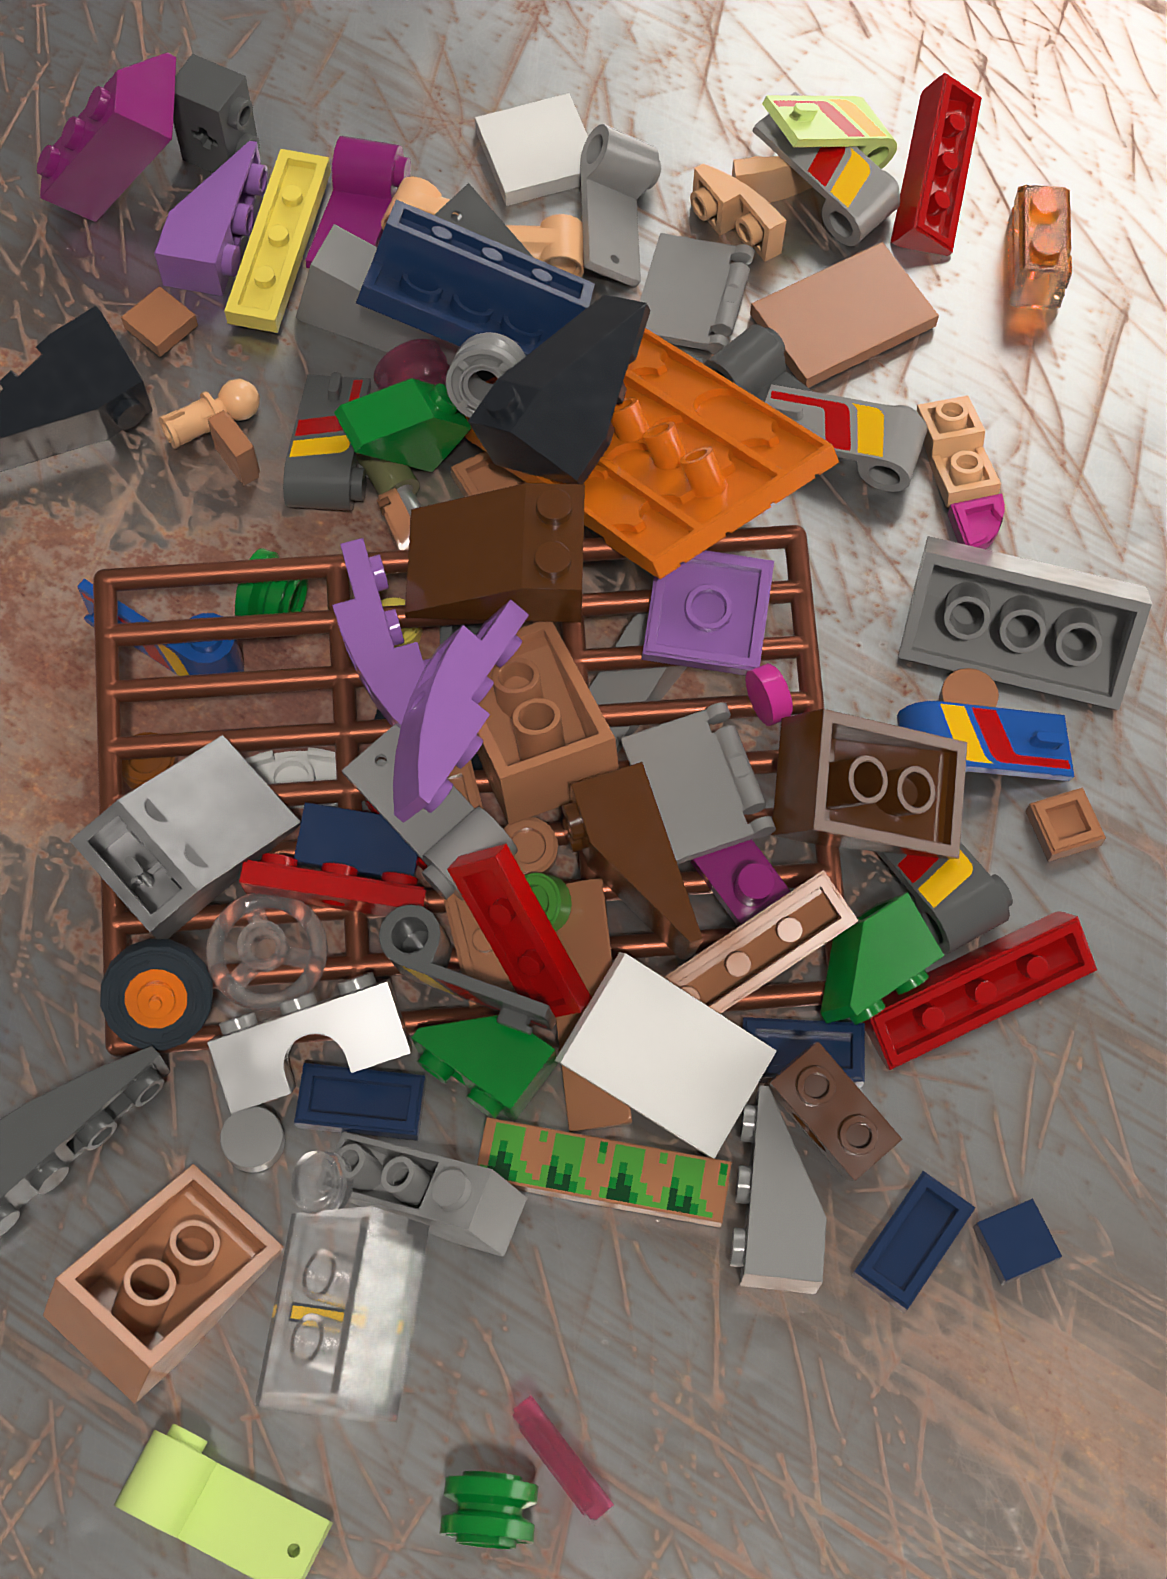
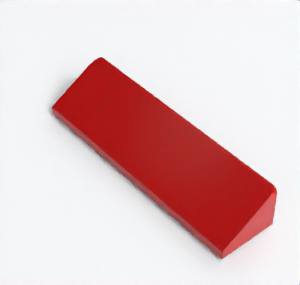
M945 72L924 88L920 95L900 193V206L896 212L891 243L901 248L949 256L953 253L982 97Z
M1057 911L927 972L929 978L908 992L898 995L895 990L882 998L886 1007L862 1023H865V1031L888 1070H892L1097 971V967L1078 916Z

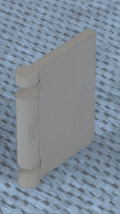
M660 233L640 298V302H646L651 310L646 329L671 344L707 350L715 355L730 343L727 337L732 335L750 272L747 265H750L753 261L754 249L746 244L734 246Z
M724 702L713 704L697 713L621 738L629 765L643 762L677 864L753 838L766 837L776 830L770 816L760 817L749 824L746 822L744 815L754 814L763 810L766 807V802L736 727L728 725L714 733L711 732L710 724H720L731 716L729 708Z

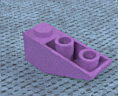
M247 142L169 211L154 252L163 286L223 296L229 277L237 275L241 260L240 244L243 236H249L252 232L254 225L253 206L256 197L264 195L268 181V169L266 165L261 164L257 142Z

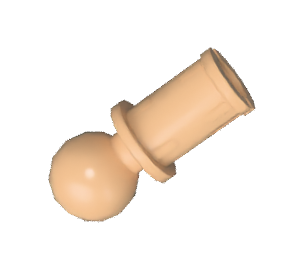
M240 378L229 380L221 387L218 398L213 399L209 392L204 391L200 394L199 400L179 410L160 416L159 423L166 439L176 449L205 433L211 432L207 419L222 410L226 413L228 412L235 421L250 419L259 408L260 395L256 387L247 380Z

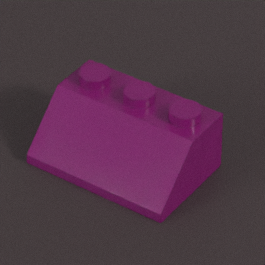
M166 52L119 69L103 87L97 86L92 91L85 109L78 117L71 116L63 128L61 137L53 146L46 145L40 154L37 163V174L41 175V199L94 222L108 210L172 140L176 56Z

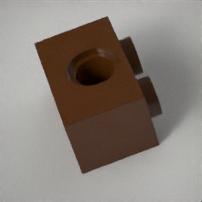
M819 1042L809 1045L764 1085L770 1087L775 1099L847 1181H856L903 1140Z

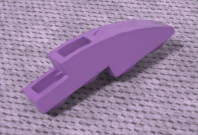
M363 538L341 543L340 546L355 599L332 605L347 653L362 684L390 725L394 726L396 724L401 729L410 697L431 658L422 659L418 642L394 648L395 645L403 644L404 638L396 610H383L378 591L389 589L380 554L368 557Z
M512 600L508 601L486 620L476 635L462 625L436 649L416 684L401 724L394 764V816L403 823L423 808L427 812L432 813L444 801L453 787V783L447 777L455 765L460 769L464 767L483 743V739L477 733L490 714L478 704L494 684V681L487 677L494 665L501 668L517 651L522 640L516 633L529 616Z

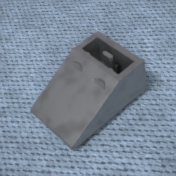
M222 735L118 799L69 841L157 939H169L240 877L243 862H247V860L259 861L262 854L270 852L299 827L301 822Z

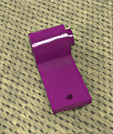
M339 136L332 159L333 191L306 257V268H310L312 261L334 224L378 247L383 233L381 220L401 181L406 177H410L411 159L410 157H404L401 145Z

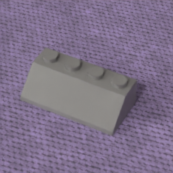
M927 536L898 658L952 671L964 668L977 669L986 673L994 681L1120 710L1152 603L1148 589L1145 586Z

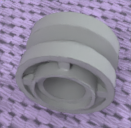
M486 332L468 338L458 349L446 377L447 393L453 405L462 414L470 418L494 385L481 380L476 371L486 370L499 378L526 357L521 347L512 339L498 333Z

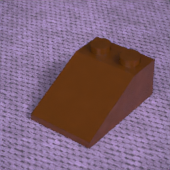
M523 483L411 509L405 618L488 620L508 601L512 600L529 614L525 621L581 623L585 484Z
M828 709L784 717L781 719L773 823L776 830L771 836L823 846L942 859H959L967 742Z
M643 762L572 783L569 804L562 806L564 818H561L571 852L574 853L582 850L587 866L599 878H602V881L681 960L693 957L703 937Z

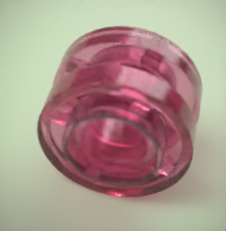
M424 338L414 339L402 343L389 351L377 364L373 379L379 390L410 378L434 385L438 383L446 385V377L451 365L447 363V358L436 341Z

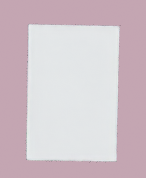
M619 952L555 1061L706 1156L714 1159L775 1055L776 1050L628 954Z

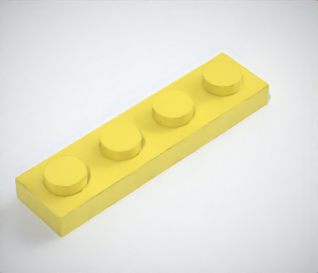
M280 149L224 310L227 324L278 333L330 177L331 165L329 157Z

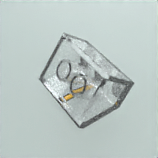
M373 1206L291 1214L255 1407L353 1422L397 1423L400 1401L404 1393V1377L411 1335L415 1327V1311L422 1270L426 1261L425 1251L430 1225Z

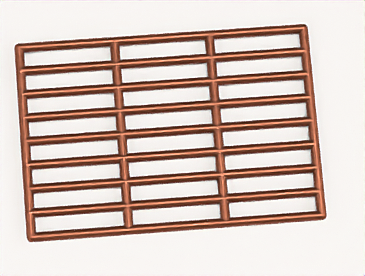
M799 525L739 528L732 533L727 532L725 538L706 549V551L725 553L785 549L788 580L772 581L768 605L791 603L794 635L764 637L761 661L796 658L799 691L790 692L793 703L791 715L825 709L806 531ZM604 537L583 538V562L628 559L609 547ZM409 550L367 552L368 557L380 554L385 574L407 573ZM343 554L101 569L95 573L93 577L99 815L118 799L126 795L123 794L122 760L189 756L222 735L238 752L335 746L336 780L267 785L286 806H302L305 802L312 804L338 803V808L362 812L361 801L367 800L343 775L342 770L359 756L358 744L374 743L392 726L386 719L357 721L355 688L364 687L347 653L332 606L351 600L350 580ZM326 578L328 610L118 624L117 591ZM652 589L583 593L581 623L561 622L562 640L588 688V672L680 666L641 660L644 645L586 649L584 617L648 613ZM405 605L383 606L384 611L396 610L401 629L479 624L486 621L405 618ZM329 633L331 666L120 680L119 647ZM332 689L334 722L121 737L120 703ZM748 695L598 705L609 727L664 724L705 710L709 706L720 702L727 704L731 714L729 719L758 717ZM779 749L747 751L746 754L754 774L777 773ZM618 760L619 769L630 766L628 760ZM484 769L474 770L479 793H492L493 790ZM774 807L764 808L754 814H745L744 817L747 824L764 816H770L773 820ZM562 822L547 823L557 837L558 846L568 845ZM297 840L281 841L268 853L294 858ZM815 844L817 863L772 866L788 888H797L824 870L844 899L839 847ZM582 850L579 851L581 879L562 880L565 884L599 878L587 866ZM697 871L680 872L688 895L713 894ZM357 875V877L366 878V876ZM101 877L104 976L110 962L127 947V935L150 934V932L131 911H126L124 902ZM603 882L607 914L606 901L621 899ZM434 889L426 890L429 901L427 910L432 913H446L443 898ZM276 900L207 905L178 930L192 931L344 920L346 955L206 965L213 982V989L348 980L369 972H373L374 977L402 975L384 952L370 953L368 918L385 916ZM737 927L700 930L703 940L695 954H699ZM655 933L609 936L612 960L616 959L619 952L626 953L634 959L676 956ZM833 939L824 944L826 949L827 968L829 965ZM452 947L447 969L461 971L456 949ZM826 980L763 985L724 1012L822 1005ZM484 1006L401 1011L408 1035H414L418 1028L496 1016L500 1013ZM105 1019V1047L108 1053L113 1056H127L142 1050L124 1042L109 1028ZM205 1025L186 1043L168 1050L156 1051L158 1053L210 1050L207 1042L213 1037L222 1034L220 1026ZM310 1034L299 1038L294 1043L334 1040L325 1035Z

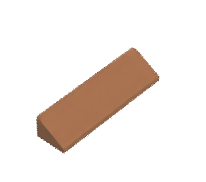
M822 870L663 978L721 1014L858 922V919L826 872Z
M602 878L566 884L571 895V912L567 922L556 932L591 997L594 996L613 964ZM585 1009L581 1013L556 1017L560 1051ZM561 1065L569 1132L625 1126L632 1123L630 1107Z

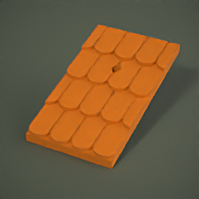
M645 328L636 360L628 364L623 382L627 390L623 403L616 404L611 419L615 429L611 443L584 482V525L604 537L609 547L655 577L662 579L679 568L681 562L686 563L725 538L727 532H734L771 507L770 504H777L815 479L816 474L821 475L838 464L839 460L831 443ZM494 376L487 380L486 383L494 384L498 378ZM471 427V430L464 438L485 450ZM505 468L527 483L565 484Z

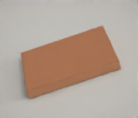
M883 242L751 303L750 315L757 325L764 328L769 327L779 334L785 345L784 356L786 365L797 380L808 388L936 327L939 314Z

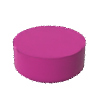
M769 663L747 671L745 677L746 688L750 702L759 719L766 726H771L781 722L782 718L791 716L793 711L792 698L781 672Z

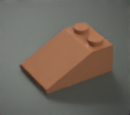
M538 621L521 627L516 635L522 640L521 645L501 668L497 665L493 666L487 677L494 681V684L478 704L490 715L477 733L483 739V743L477 753L488 782L509 825L568 804L572 783L619 769L615 736L553 622Z
M192 1164L55 1278L43 1317L136 1404L189 1354L281 1254L284 1246L197 1166Z

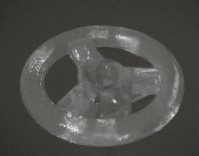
M257 893L247 894L229 904L214 921L206 944L207 967L216 987L230 1001L255 1011L280 1010L278 1003L310 993L324 972L328 954L327 937L324 927L316 913L306 903L296 899ZM266 909H277L293 916L302 925L307 934L309 950L290 946L282 929L275 923L268 921ZM247 915L249 925L241 931L237 940V951L242 962L230 974L224 958L225 941L233 925L240 918ZM265 939L275 941L276 948L272 956L266 959L256 957L255 949L259 942ZM281 964L304 969L301 976L293 984L277 992L259 993L245 988L259 972L272 971Z

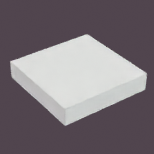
M570 93L475 117L477 136L506 206L581 187L580 160L588 135Z

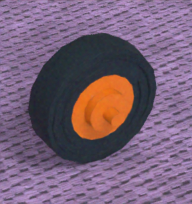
M146 939L127 946L110 962L101 982L100 1007L109 1028L124 1042L140 1049L152 1046L155 1050H168L186 1043L203 1028L212 1009L213 982L206 964L189 947L171 939Z

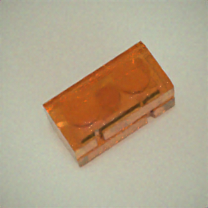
M1024 184L1017 189L1014 207H1012L1008 219L1009 305L1013 307L1048 310L1061 307L1065 296V289H1067L1072 276V256L1070 255L1072 250L1070 190L1066 187Z

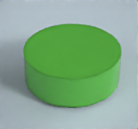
M542 873L525 875L552 927L557 932L567 922L571 912L572 901L568 887L561 879L553 875Z

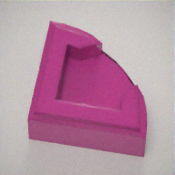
M1001 493L950 504L947 515L957 542L987 549L993 543L1000 530L1005 512L1004 498Z

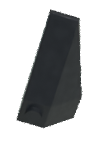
M604 294L496 380L468 420L495 465L565 484H584L611 443L615 430L611 423L616 404L623 403L627 390L623 382L628 364L636 360L651 311L646 302Z
M96 306L50 333L40 342L36 348L41 355L19 376L11 370L0 380V385L3 388L0 392V472L108 440L122 430L136 426L144 416L153 411L141 376L102 312Z

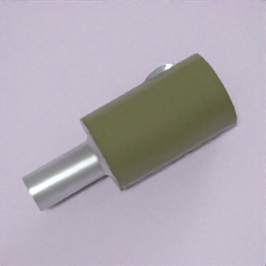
M356 453L359 468L366 469V477L369 478L379 495L396 488L410 517L411 509L422 507L415 496L419 490L420 483L409 466Z

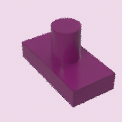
M752 839L690 861L738 927L791 892Z

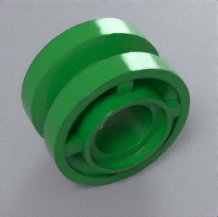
M260 548L251 556L250 560L280 558L277 552ZM308 579L238 584L235 598V616L302 612L308 592Z
M463 1471L462 1476L445 1477L444 1496L456 1503V1509L441 1516L439 1534L456 1538L455 1543L483 1548L516 1549V1544H533L535 1525L522 1517L524 1509L537 1505L539 1486L523 1482V1478L520 1476L498 1472Z

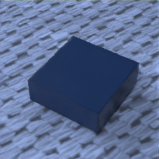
M1033 1198L981 1220L973 1226L1001 1285L1052 1264L1062 1257Z

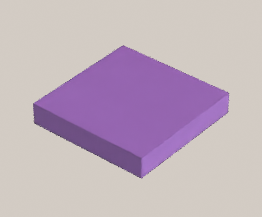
M705 550L688 562H681L679 568L662 579L654 576L641 660L745 676L747 671L760 666L774 561Z

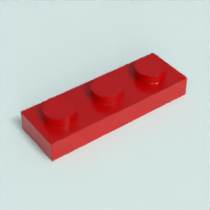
M502 844L458 856L447 870L517 994L549 1005L555 1018L581 1013L592 997L508 845Z

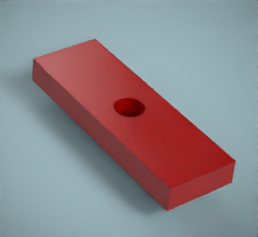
M273 853L262 854L261 862L252 860L243 862L239 880L245 893L250 896L385 917L401 906L410 904L428 909L429 904L424 887L417 886L418 879L407 874L384 872L382 873L381 880L357 877L358 870L356 868L338 863H323L321 871L297 868L298 860Z

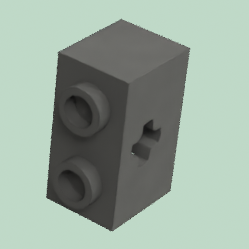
M192 54L175 76L173 124L182 160L213 173L247 142H257L259 150L260 140L257 137L253 104L250 100L246 76Z

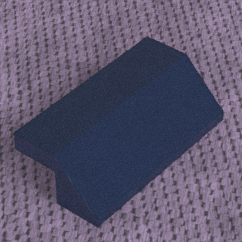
M396 199L373 261L362 284L356 304L457 346H461L468 338L476 334L486 332L498 333L516 342L527 356L590 306L595 283Z

